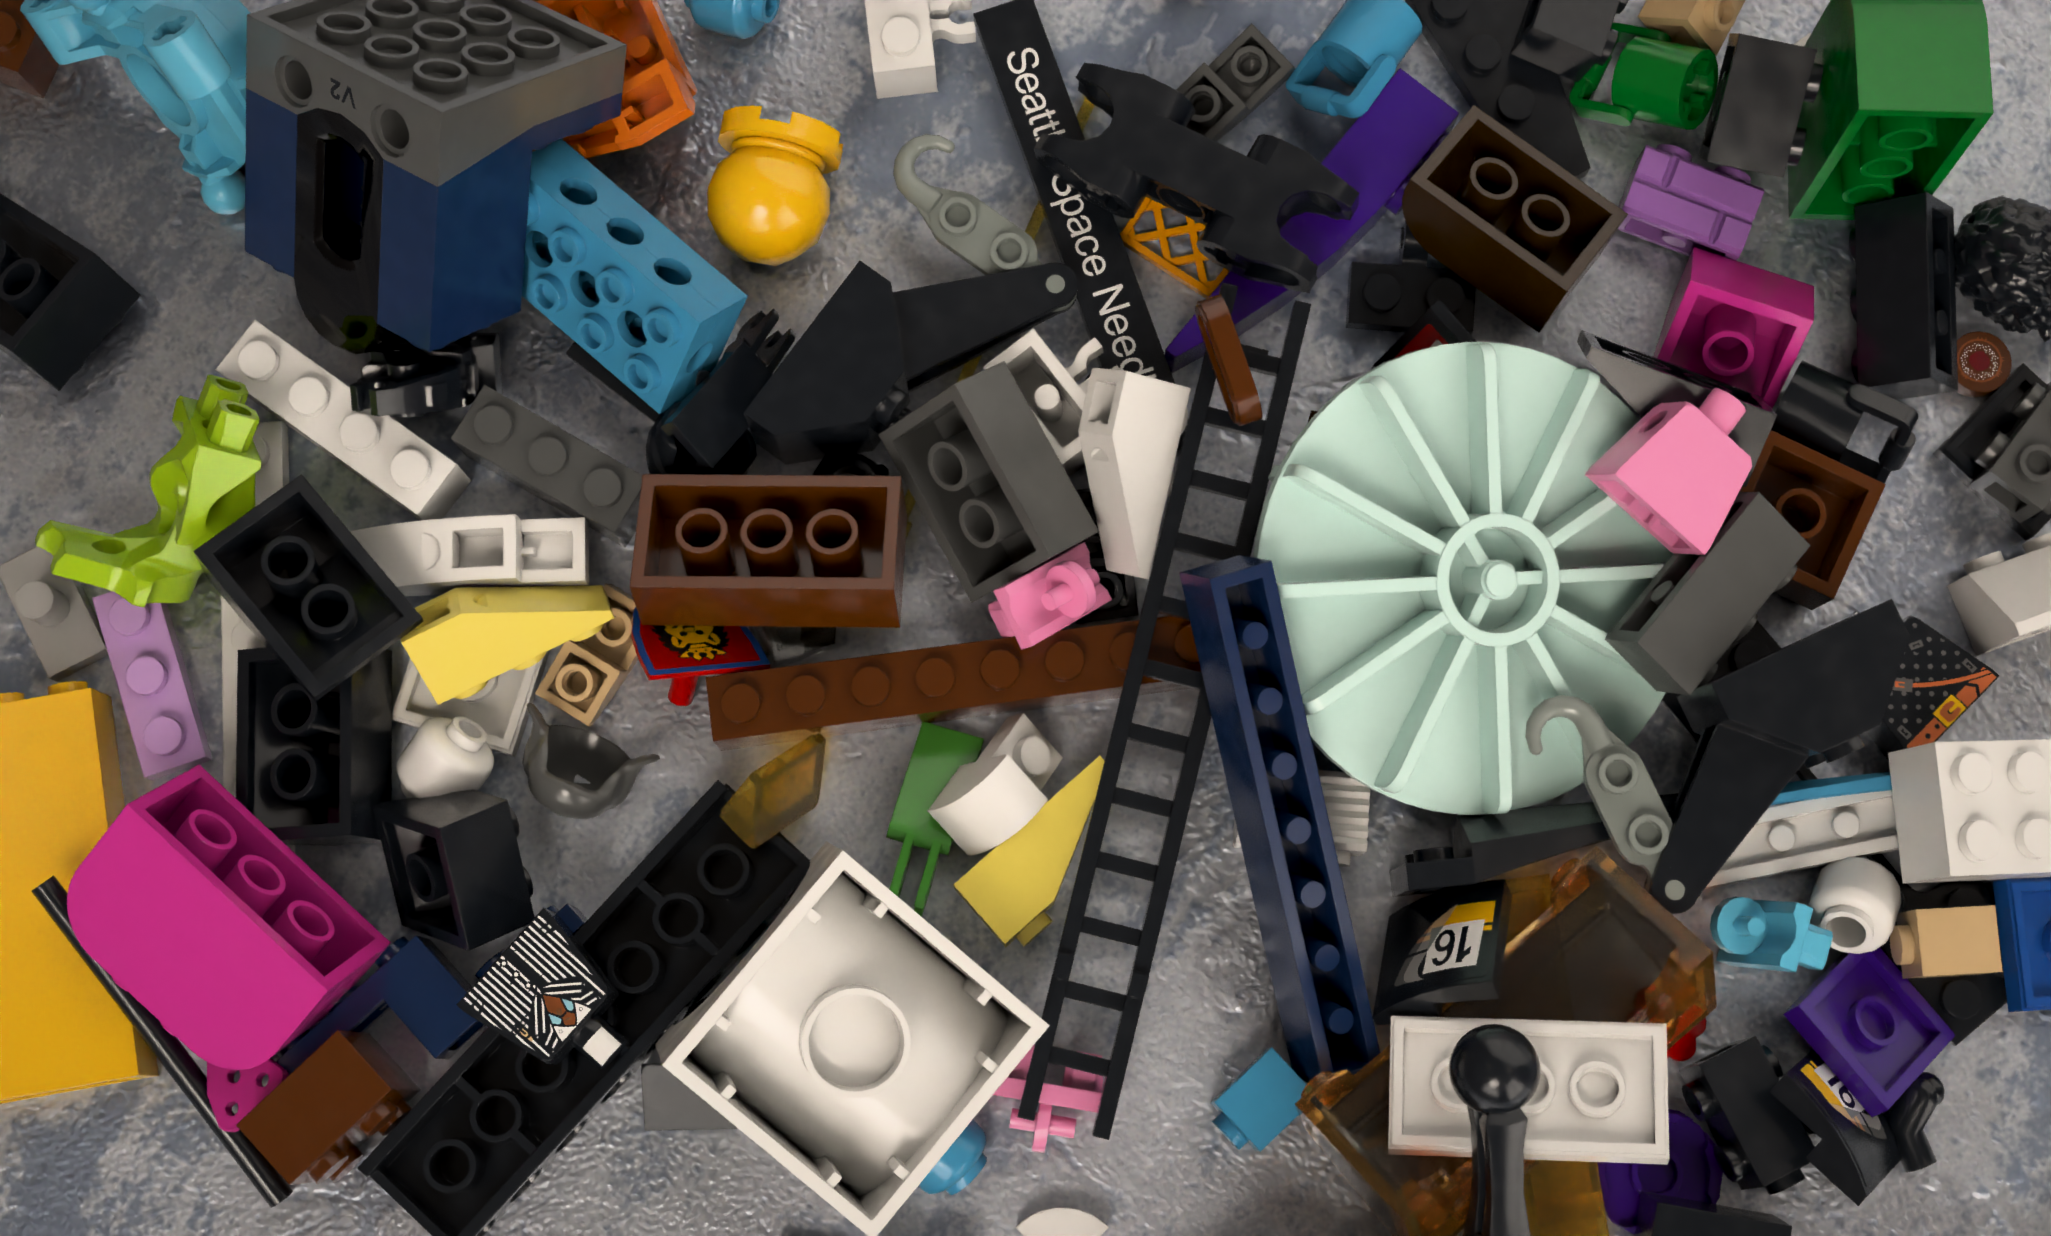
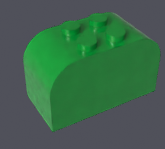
M1830 0L1804 47L1817 49L1814 63L1824 65L1816 99L1814 103L1803 101L1797 127L1806 128L1807 133L1798 165H1788L1789 219L1855 220L1854 206L1923 192L1931 195L1934 194L1994 113L1988 24L1982 0Z

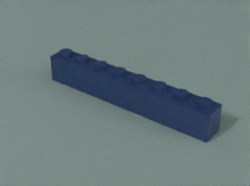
M1238 555L1179 572L1291 1068L1303 1081L1327 1094L1384 1074L1385 1071L1272 561Z

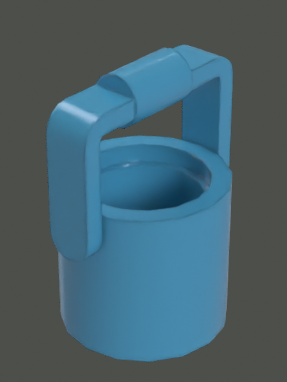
M1346 0L1286 82L1287 90L1295 101L1307 110L1330 116L1361 117L1368 111L1394 75L1397 66L1421 35L1423 25L1418 15L1403 0ZM1326 66L1340 80L1355 89L1350 96H1345L1341 92L1312 84Z

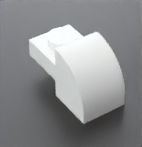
M1024 713L1009 716L977 761L961 765L928 812L968 856L986 852L1016 834L1040 811L1048 800L1041 792V789L1063 757Z

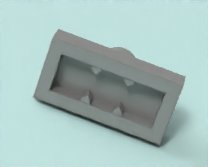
M36 546L1 564L0 580L48 678L58 682L108 656L98 618L81 583L52 574L50 565L53 555Z

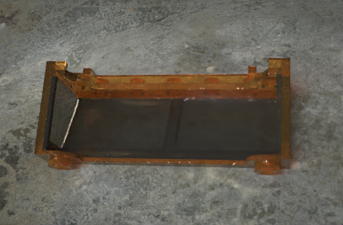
M1596 846L1581 860L1579 858L1570 859L1557 870L1550 883V886L1553 888L1550 896L1551 907L1506 945L1499 999L1443 1003L1441 1017L1667 1024L1668 1050L1717 1007L1713 951ZM1390 1045L1355 1075L1345 1069L1334 1073L1326 1070L1311 1079L1303 1089L1301 1099L1295 1103L1305 1130L1392 1236H1456L1465 1227L1470 1205L1473 1173L1472 1157L1391 1155L1388 1152ZM1524 1159V1176L1542 1160Z

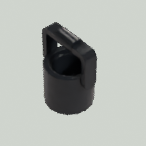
M1802 360L1775 411L1777 417L1771 428L1772 431L1885 483L1891 471L1902 468L1915 444L1916 437L1912 430L1918 420V413L1913 407L1867 386L1854 384ZM1863 412L1898 426L1891 431L1878 457L1879 463L1846 448Z

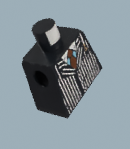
M545 908L536 915L456 1004L463 1012L547 1064L558 1065L575 1047L601 1071L615 1059L628 1042L624 1036L601 1017L617 1000L620 993L562 918L555 912Z

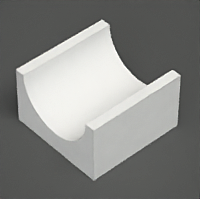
M826 841L809 861V869L795 893L747 955L703 1003L681 1022L675 1025L672 1024L655 1045L662 1066L867 1236H877L1050 1025L845 851Z

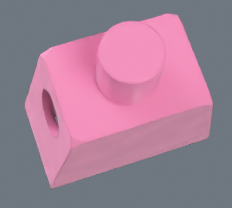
M1714 388L1699 408L1687 401L1660 403L1653 407L1598 459L1585 475L1671 553L1705 555L1712 546L1752 468L1751 457L1728 437L1746 413V409L1736 397L1718 388Z

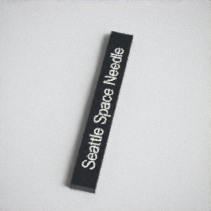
M1013 0L973 13L976 30L1061 263L1070 267L1077 277L1076 304L1090 340L1095 337L1103 347L1104 353L1096 358L1099 367L1102 369H1112L1117 365L1123 371L1175 384L1113 214L1087 202L1073 188L1036 161L1034 147L1042 133L1049 135L1058 134L1085 141L1034 0ZM1186 427L1180 436L1176 457L1180 455Z

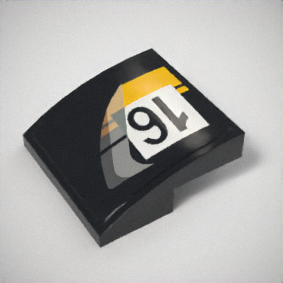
M1505 879L1483 881L1466 887L1440 891L1421 898L1389 916L1373 1010V1019L1376 1026L1391 1025V1016L1441 1017L1443 1003L1499 999L1512 895Z
M1814 1049L1791 1068L1769 1091L1822 1139L1805 1158L1857 1206L1865 1200L1902 1159L1896 1138L1884 1113L1872 1118Z

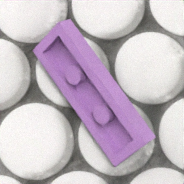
M113 591L92 598L144 778L155 780L213 760L167 603H148L145 608L132 605Z

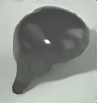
M527 703V710L533 722L522 760L524 771L528 778V787L539 803L557 815L574 819H590L600 816L605 811L624 802L642 767L660 759V756L656 754L630 759L620 747L595 733L566 725H548L536 706L532 703ZM578 774L590 782V784L575 783V776Z

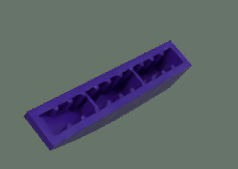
M1401 68L1386 84L1368 111L1355 121L1321 162L1322 165L1359 192V206L1351 220H1336L1324 215L1306 212L1291 217L1280 229L1281 237L1294 248L1306 254L1310 261L1318 266L1316 272L1318 279L1376 225L1387 210L1391 211L1394 215L1400 213L1402 210L1403 193L1409 180L1452 131L1459 112ZM1231 271L1222 281L1223 283L1238 286L1231 314L1238 336L1284 307L1301 293L1300 291L1265 282L1248 280ZM1222 282L1209 296V298L1219 295ZM1196 314L1193 315L1165 349V357L1171 373L1204 356L1206 348L1199 330Z

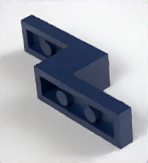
M566 904L560 910L554 905L547 908L562 918L573 934L588 920L578 908ZM416 935L409 941L405 936L390 944L375 961L379 969L363 984L359 985L357 983L345 993L333 1006L329 1014L313 1029L306 1030L277 1053L279 1059L276 1062L286 1069L288 1075H290L337 1030L365 1032L390 1009L395 1012L435 1059L449 1060L486 1026L463 1012L456 1005L472 986L430 939ZM505 949L498 952L496 955L490 958L477 971L475 976L478 980L500 957V955L505 951Z

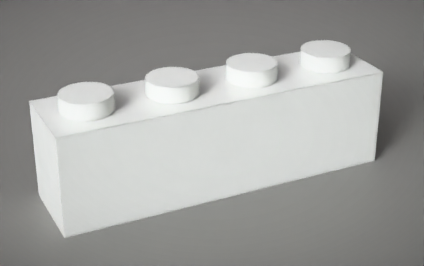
M256 320L252 322L215 369L224 378L244 384L250 399L420 521L443 519L472 481L455 462L391 416L371 415V408L360 412L353 411L349 386Z

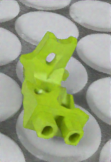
M207 375L198 400L181 395L176 399L172 421L182 436L176 446L151 467L149 483L157 500L158 511L150 522L127 530L124 529V531L115 534L53 520L43 525L38 530L35 544L37 547L53 555L50 565L51 573L113 591L132 605L144 608L148 603H182L189 600L200 575L204 572L193 551L255 508V473L261 469V459L254 444L253 436L260 419L256 410L245 405L249 395L246 386L230 379Z

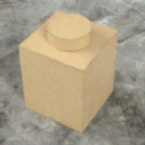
M1995 905L1916 909L1898 913L1897 925L1894 926L1890 935V949L1895 964L1901 965L1903 979L2003 972Z

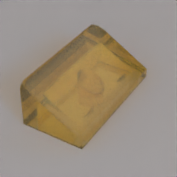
M820 733L812 734L752 772L720 810L722 812L720 814L721 819L749 847L757 848L816 807L820 796L826 739Z

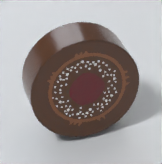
M1981 331L1967 333L1957 340L1958 391L1956 392L1972 398L1983 397L1995 391L2007 380L2011 372L2012 360L2010 352L2003 341L1993 334Z

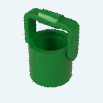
M1612 23L1611 28L1618 31L1616 44L1618 42L1626 44L1614 69L1611 85L1613 105L1589 100L1593 91L1597 89L1612 59L1610 55L1603 66L1594 64L1579 82H1575L1570 92L1569 100L1578 116L1626 127L1631 125L1633 119L1685 130L1696 129L1706 118L1715 98L1718 83V64L1715 54L1710 49L1673 43L1668 34L1659 30Z

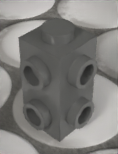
M2037 382L2033 383L2012 408L2011 413L2019 419L2007 435L1997 431L1974 459L1982 468L1970 482L1969 486L2019 523L2024 522L2040 511L2047 515L2051 514V382L2044 387Z

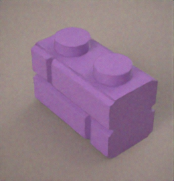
M1659 144L1654 148L1646 145L1635 161L1618 205L1620 209L1628 214L1618 230L1688 257L1693 247L1737 260L1745 246L1752 222L1762 200L1764 189L1750 184V176L1737 168L1718 166L1715 170L1691 162L1692 155L1678 146Z

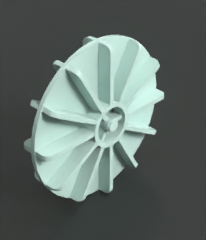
M1463 342L1437 345L1409 352L1384 362L1345 384L1342 390L1335 394L1310 419L1292 443L1281 464L1273 466L1268 476L1272 484L1266 496L1259 520L1253 557L1272 561L1311 741L1324 756L1342 771L1371 790L1401 803L1430 811L1458 815L1504 814L1510 810L1523 809L1544 803L1584 783L1582 738L1577 727L1570 719L1555 717L1547 721L1542 728L1540 736L1542 752L1538 755L1532 754L1525 735L1526 722L1535 707L1545 699L1559 695L1577 697L1590 704L1601 716L1606 727L1628 746L1639 735L1663 699L1666 692L1656 691L1605 640L1606 636L1672 557L1673 553L1585 475L1598 459L1640 421L1623 401L1605 385L1600 383L1599 375L1587 368L1579 369L1557 357L1530 348L1504 343Z

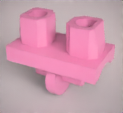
M1085 542L995 589L993 592L997 600L988 604V611L1000 636L1003 638L1015 636L1022 650L1041 642L1108 603L1112 598L1108 590L1100 583L1098 573L1091 568L1090 552Z
M1035 1044L993 1095L1021 1100ZM1085 1053V1054H1089V1055H1093V1056H1097V1057H1101V1058H1102V1055H1096V1054ZM1065 1067L1062 1086L1043 1083L1038 1102L1039 1108L1034 1121L1019 1118V1109L1012 1108L1009 1128L1035 1132L1032 1151L1045 1153L1048 1134L1073 1139L1077 1119L1051 1115L1052 1105L1097 1112L1103 1076Z

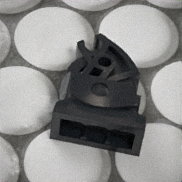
M374 333L371 340V360L361 368V378L356 383L350 385L352 410L360 412L371 408V415L419 417L424 416L425 413L466 407L474 402L484 384L503 394L499 333H471L447 344L441 349L431 352L413 346L408 340L395 333Z

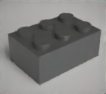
M1005 361L953 384L879 434L880 439L971 603L1099 532Z

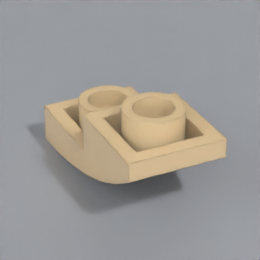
M605 584L603 588L606 591L614 619L604 623L603 628L588 639L577 642L571 640L565 642L535 692L536 695L587 726L594 724L638 661L631 638L632 616L636 605L633 596L613 584Z

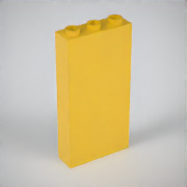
M85 681L53 684L48 686V695L25 699L24 693L20 692L0 693V1104L159 1076L155 1054L31 892L54 875L68 893L70 881L77 868L125 808L112 698L93 688H88V683Z

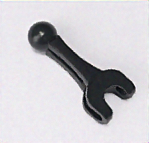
M1487 1024L1470 1030L1457 1042L1449 1061L1451 1084L1457 1096L1467 1105L1471 1124L1473 1173L1470 1205L1462 1236H1531L1524 1197L1523 1148L1528 1119L1520 1108L1527 1104L1536 1092L1539 1085L1541 1068L1537 1052L1532 1043L1522 1033L1505 1025Z

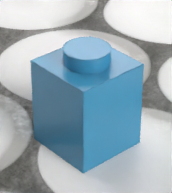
M1271 1047L1265 1049L1210 1102L1220 1112L1212 1122L1238 1150L1249 1143L1255 1151L1261 1152L1318 1096Z

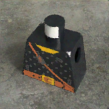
M1857 610V611H1855L1853 614H1851L1850 616H1853V615H1855V614H1857V613H1860V612ZM1913 616L1903 619L1910 637L1881 725L1867 731L1888 761L1889 752L1936 742L1999 677L1989 666Z

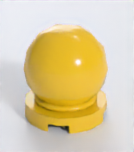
M736 106L724 111L718 143L730 154L718 163L707 190L708 217L720 243L741 260L777 266L794 260L816 245L820 239L830 215V188L823 174L836 171L839 168L843 152V144L839 143L841 134L828 124L801 113L792 112L789 124L776 120L760 119L762 106Z

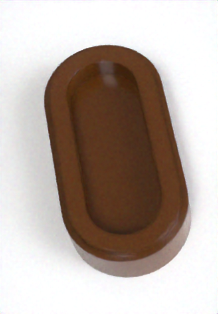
M1219 294L1198 301L1195 306V314L1199 330L1233 423L1242 426L1262 419V408L1258 392L1225 300Z

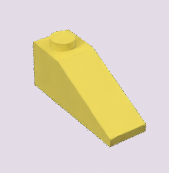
M1100 755L1048 800L1022 829L996 846L953 884L955 891L1005 947L1015 939L1025 947L1053 922L1045 912L1056 901L1092 811L1104 765V759Z

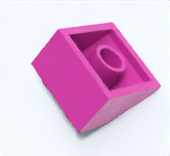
M1693 247L1670 301L1653 357L1759 395L1773 409L1814 321V286Z

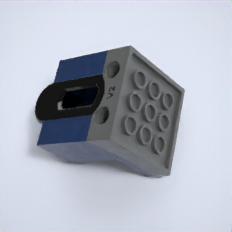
M292 0L247 14L245 251L271 265L276 271L293 277L298 301L305 317L315 330L337 348L354 354L373 352L402 338L408 340L417 348L431 352L520 312L532 150L546 148L549 143L567 136L584 133L597 124L620 116L627 45L533 0Z

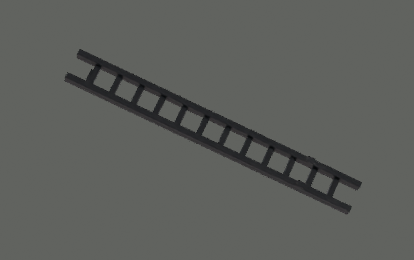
M1222 282L1219 294L1225 300L1231 315L1238 286ZM1295 300L1280 358L1268 355V350L1241 344L1250 371L1275 376L1265 420L1260 419L1238 426L1233 423L1228 411L1209 407L1216 376L1205 349L1041 1017L1050 1026L1035 1043L1018 1111L1019 1118L1034 1121L1048 1063L1105 1077L1092 1135L1107 1140L1110 1138L1212 717L1202 672L1149 660L1147 657L1158 613L1190 621L1186 601L1163 596L1174 550L1216 561L1238 555L1251 556L1269 482L1268 476L1272 469L1311 308L1309 303ZM1204 425L1260 439L1250 483L1194 469ZM1189 488L1245 501L1235 546L1178 532ZM1143 676L1199 690L1188 737L1132 723ZM1127 740L1184 754L1173 801L1116 787ZM1111 804L1168 817L1157 865L1100 851ZM1096 868L1153 882L1141 930L1084 916ZM1080 932L1137 946L1126 995L1068 981ZM1064 997L1121 1011L1110 1060L1053 1046Z

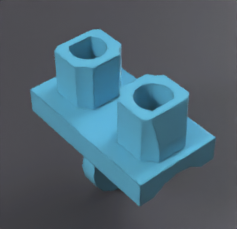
M1730 897L1720 902L1714 909L1710 923L1713 940L1720 948L1716 961L1732 967L1796 972L1798 965L1808 969L1822 970L1826 964L1833 933L1810 924L1813 912L1812 907L1798 902L1752 900L1744 897Z

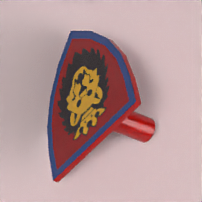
M635 607L631 638L638 660L648 680L672 678L668 699L675 705L688 706L693 702L698 679L701 675L770 668L771 664L763 649L747 626L642 625L637 608Z

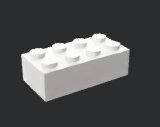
M2051 739L1932 742L1888 753L1903 884L2051 877Z

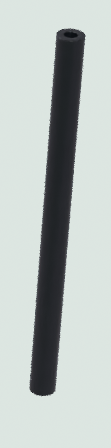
M53 875L31 891L268 1205L272 1208L285 1200L293 1190L241 1130L226 1132L219 1128L207 1096V1077L178 1038L168 1033L162 1027L160 1021L129 992L120 988L113 981L111 975L92 959L80 945L69 921L67 911L68 893L57 878Z

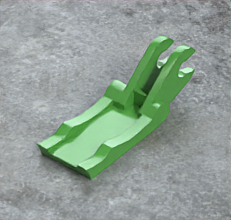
M922 722L886 838L903 843L889 889L898 897H900L914 846L930 850L914 903V911L921 917L928 900L940 854L949 856L953 844V839L931 816L928 810L961 765L977 761L984 743L983 738L928 722Z

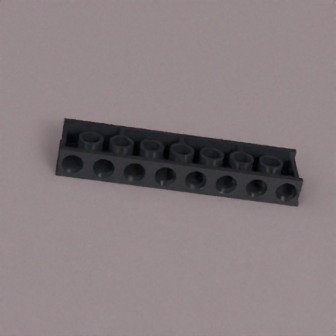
M717 780L574 934L620 993L617 1000L601 1016L628 1040L615 1059L600 1071L574 1047L558 1065L547 1064L488 1027L359 1165L358 1169L366 1177H371L432 1236H485L638 1070L641 1064L649 1058L656 1050L655 1044L672 1024L675 1025L681 1022L689 1007L702 1000L761 936L767 927L772 924L805 877L810 866V860L728 784L723 785Z

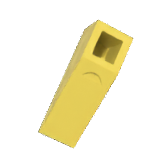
M602 585L454 588L415 607L424 622L402 637L401 643L439 705L452 698L464 699L476 694L486 686L488 680L510 669L523 670L538 663L547 651L569 640L577 642L592 637L603 628L604 623L614 619V615Z

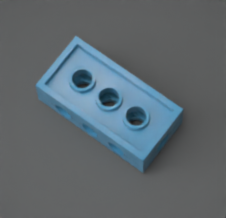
M563 139L550 143L546 148L532 152L522 296L658 414H661L675 402L682 401L695 389L699 370L705 369L711 372L715 368L748 296Z

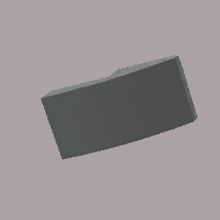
M1251 24L1209 66L1204 62L1176 89L1188 98L1195 108L1194 115L1186 128L1217 142L1288 80L1295 70L1294 66Z

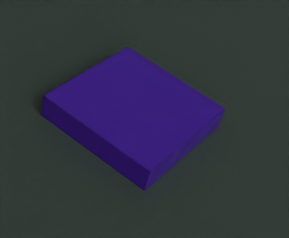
M1880 947L1875 951L1862 954L1843 952L1783 1014L1872 1118L1889 1110L1956 1036L1909 980L1902 978V972Z

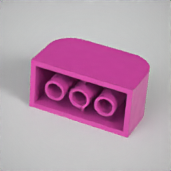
M200 764L128 803L77 868L70 881L67 894V911L72 930L80 945L91 958L111 975L113 981L120 988L129 992L154 1015L168 1033L177 1037L203 1060L215 1066L232 1070L250 1069L265 1063L326 1016L342 996L359 982L391 944L386 937Z

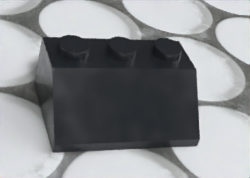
M267 647L238 650L236 799L286 845L336 846L381 842L373 806L385 801H391L392 651L386 649L319 700L315 701Z

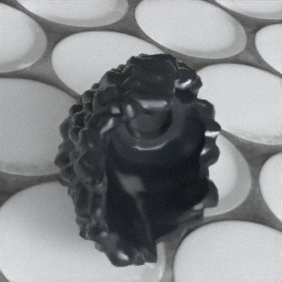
M1998 196L1975 205L1972 212L1962 219L1958 232L1954 235L1955 286L1964 297L1972 299L1976 311L1982 312L1984 317L1993 319L1995 324H2001L2004 330L2028 333L2034 329L2038 330L2044 342L2051 340V210L2021 198L2013 200L2004 196Z

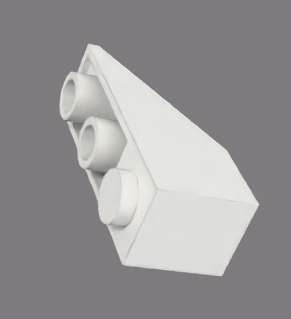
M1092 368L1078 433L1106 570L1149 579L1160 537L1159 530L1166 499L1170 495L1173 484V467L1179 439L1187 425V403L1191 388L1129 371Z

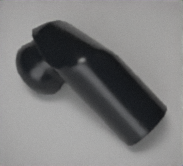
M1922 1072L1889 1110L1883 1112L1896 1138L1902 1156L1900 1161L1907 1173L1925 1168L1937 1162L1923 1129L1935 1107L1944 1099L1945 1090L1940 1079L1929 1072Z

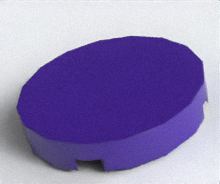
M1668 1109L1670 1158L1668 1165L1610 1162L1588 1163L1587 1175L1594 1201L1610 1222L1631 1235H1634L1636 1231L1641 1191L1716 1204L1720 1198L1723 1172L1714 1155L1713 1149L1716 1145L1707 1132H1704L1697 1123L1692 1121L1693 1119L1680 1111Z

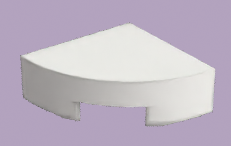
M1059 1207L1036 1212L1022 1220L1015 1228L1023 1236H1101L1109 1227L1088 1212L1074 1208Z

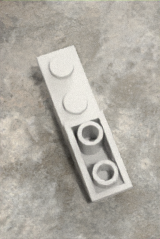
M516 514L470 516L412 521L350 531L404 596L442 595L454 588L589 585V523L585 517L520 520Z

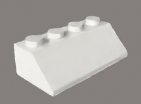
M2051 532L2023 543L2022 546L2026 553L2024 555L2005 561L2001 551H1997L1965 563L1963 566L1967 575L1947 586L1976 656L2051 630Z

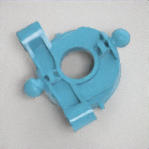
M24 0L20 11L59 65H67L103 55L119 58L123 69L138 92L153 108L161 122L180 138L179 150L185 157L182 169L199 177L202 182L201 196L204 203L213 212L221 215H230L240 212L245 208V175L238 169L245 164L246 43L247 14H250V12L239 0Z

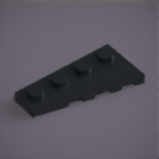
M1405 0L1418 15L1423 25L1422 34L1470 108L1475 105L1578 179L1587 175L1591 167L1559 74L1511 54L1529 0Z

